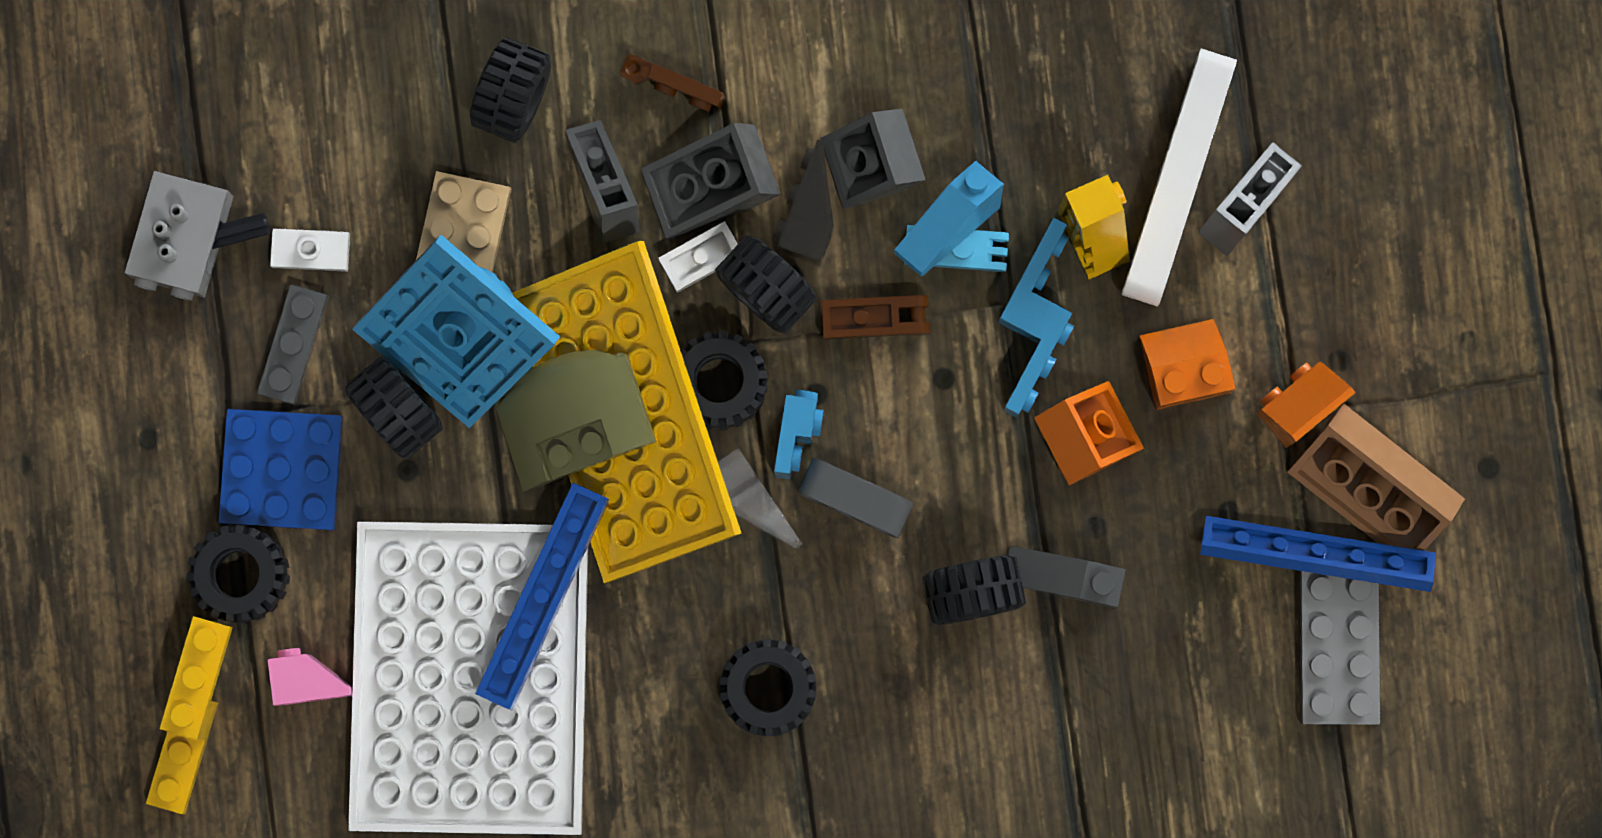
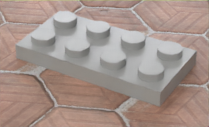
M1300 571L1301 724L1380 725L1378 583Z

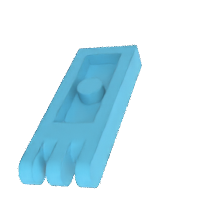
M907 225L906 235L915 225ZM974 230L934 267L1006 272L1007 263L992 262V256L1007 257L1008 248L993 247V241L1008 242L1009 233Z

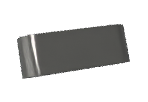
M816 458L812 459L797 492L807 499L894 538H899L914 505L913 502Z

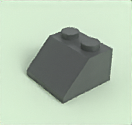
M903 109L872 112L820 138L843 209H849L902 192L926 180Z

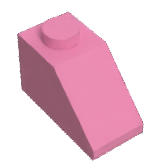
M300 648L277 651L278 658L268 659L274 706L352 696L353 687L312 655H301Z

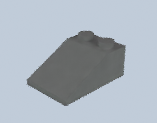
M732 123L641 168L666 239L748 211L781 195L756 126L751 124Z

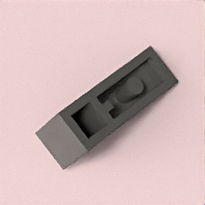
M599 120L565 130V136L586 201L602 242L605 243L639 233L638 204L602 121Z
M1272 142L1198 233L1228 256L1302 165Z
M1010 546L1008 555L1017 557L1024 589L1112 609L1118 607L1126 569Z

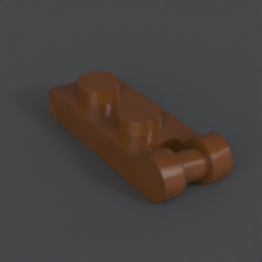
M928 295L822 300L824 340L930 334V322H926L925 308L929 307ZM899 309H910L911 322L899 323Z

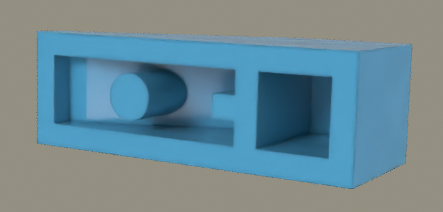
M975 161L945 188L894 249V254L921 277L924 276L1000 208L1004 184Z

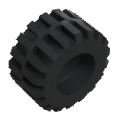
M508 37L499 42L492 51L477 84L470 109L471 126L516 143L523 137L533 121L546 89L551 70L550 55Z
M746 235L715 269L719 280L757 317L777 332L786 334L817 300L814 290L804 278L775 251L756 237Z
M711 331L703 333L702 337L698 339L694 337L688 341L689 344L684 349L681 348L680 351L706 428L710 430L716 428L723 431L728 430L730 427L735 426L737 428L744 425L743 422L747 419L751 420L765 400L764 397L768 384L764 361L756 351V347L751 342L748 343L743 340L742 336L735 334V336L730 335L727 331H719V333L711 334ZM712 360H728L734 363L741 372V389L737 396L730 401L724 403L710 402L700 394L697 388L699 370Z
M380 356L345 385L347 396L380 437L400 457L409 459L443 430L439 417L389 359Z
M242 525L220 527V531H211L205 535L206 540L203 543H197L194 548L197 552L194 558H189L187 564L191 565V572L187 573V581L191 582L192 585L189 591L192 597L198 600L199 603L197 605L202 610L209 612L211 616L232 623L258 621L265 618L266 613L273 612L278 607L276 605L278 601L284 599L287 593L284 591L285 586L290 582V576L287 575V568L290 567L288 560L282 554L284 551L281 546L276 544L269 535ZM235 552H246L252 555L259 566L257 585L249 594L243 597L227 595L221 589L218 580L219 568L222 562Z
M1002 555L956 564L930 571L922 577L930 618L933 624L947 625L1013 611L1026 604L1017 557Z
M771 639L747 643V645L734 652L733 656L724 666L719 684L721 702L728 716L740 728L759 736H778L797 728L809 715L814 705L817 691L814 671L808 659L801 651L786 642ZM760 666H777L785 671L791 681L790 697L777 710L763 711L757 709L746 696V680L750 673Z

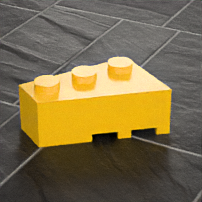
M1108 175L1065 193L1057 211L1061 221L1067 224L1065 230L1088 280L1130 262L1125 213L1122 205L1126 203V198L1118 182L1112 183Z

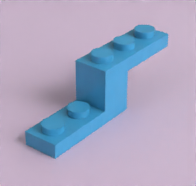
M1053 218L998 322L1038 343L1034 354L1003 410L1016 418L1021 410L1028 413L1038 395V392L1032 388L1039 376L1044 379L1047 378L1056 361L1050 354L1056 343L1064 346L1074 325L1068 323L1072 315L1071 312L1032 292L1034 288L1042 290L1051 273V270L1045 268L1051 255L1059 258L1069 237L1063 234L1067 224L1056 218Z

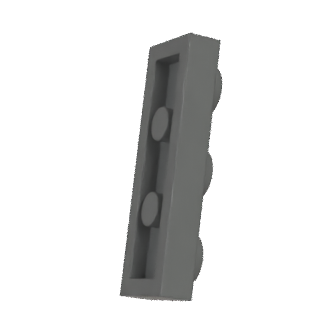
M290 285L257 394L296 405L329 299L328 295Z

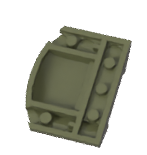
M585 350L554 357L527 371L497 401L495 407L523 492L657 442L628 354L616 352L617 354L613 355L601 350Z

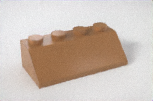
M1344 403L1322 427L1287 472L1376 543L1425 551L1451 523L1465 500L1464 497Z

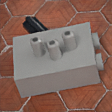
M154 171L125 274L135 279L134 286L146 290L156 291L158 285L170 288V295L180 299L192 301L194 295L205 298L219 248L268 235L270 233V223L266 214L260 213L227 222L234 197L228 190Z

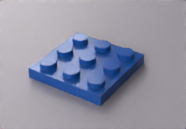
M227 409L219 524L335 531L343 416Z

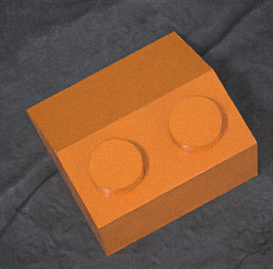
M1214 319L1139 336L1156 410L1231 394L1236 389L1227 350Z
M1321 361L1313 367L1306 362L1289 376L1294 382L1283 392L1277 386L1260 400L1265 407L1258 411L1257 414L1285 448L1298 441L1356 393L1350 385Z
M1109 381L1067 398L1034 417L1041 435L1046 440L1068 485L1083 480L1144 449Z

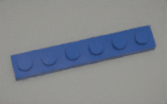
M572 483L477 688L476 695L506 709L513 710L607 507L608 498Z
M1206 516L1200 555L1427 592L1432 590L1436 557L1434 552Z

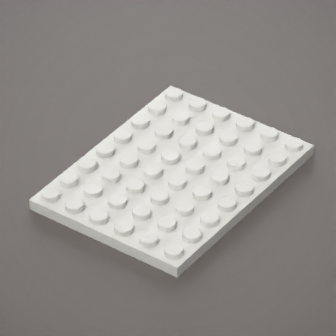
M357 522L349 831L582 835L588 548L517 702L511 711L475 693L553 525Z

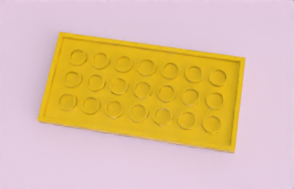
M636 241L513 292V297L560 336L555 345L533 365V368L554 357L576 351L601 350L616 355V352L628 354L657 441L568 475L571 485L575 483L609 499L590 541L603 582L615 581L742 534L644 241Z

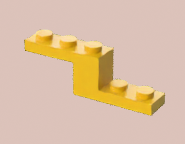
M194 616L192 618L160 725V729L167 731L146 801L148 805L179 814H186L218 703L211 701L233 627Z

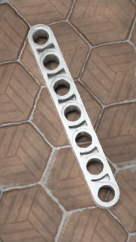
M1202 48L1199 50L1121 294L1123 296L1157 307L1160 303L1237 62L1236 59Z

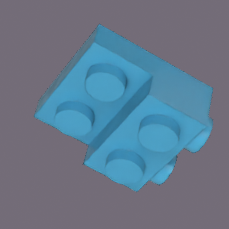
M795 390L794 396L786 395L774 470L775 478L790 480L792 471L799 472L802 446L796 445V442L811 444L812 435L820 436L823 410L817 409L818 393Z

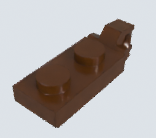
M629 53L620 71L621 76L636 85L646 81L655 82L653 89L674 98L676 92L689 96L688 104L706 112L710 111L711 106L721 110L726 98L717 89Z

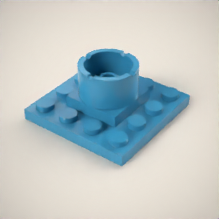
M442 235L427 248L352 329L468 428L478 421L555 345L560 337L513 297L510 288L503 280L500 281L497 275L488 269L478 267Z

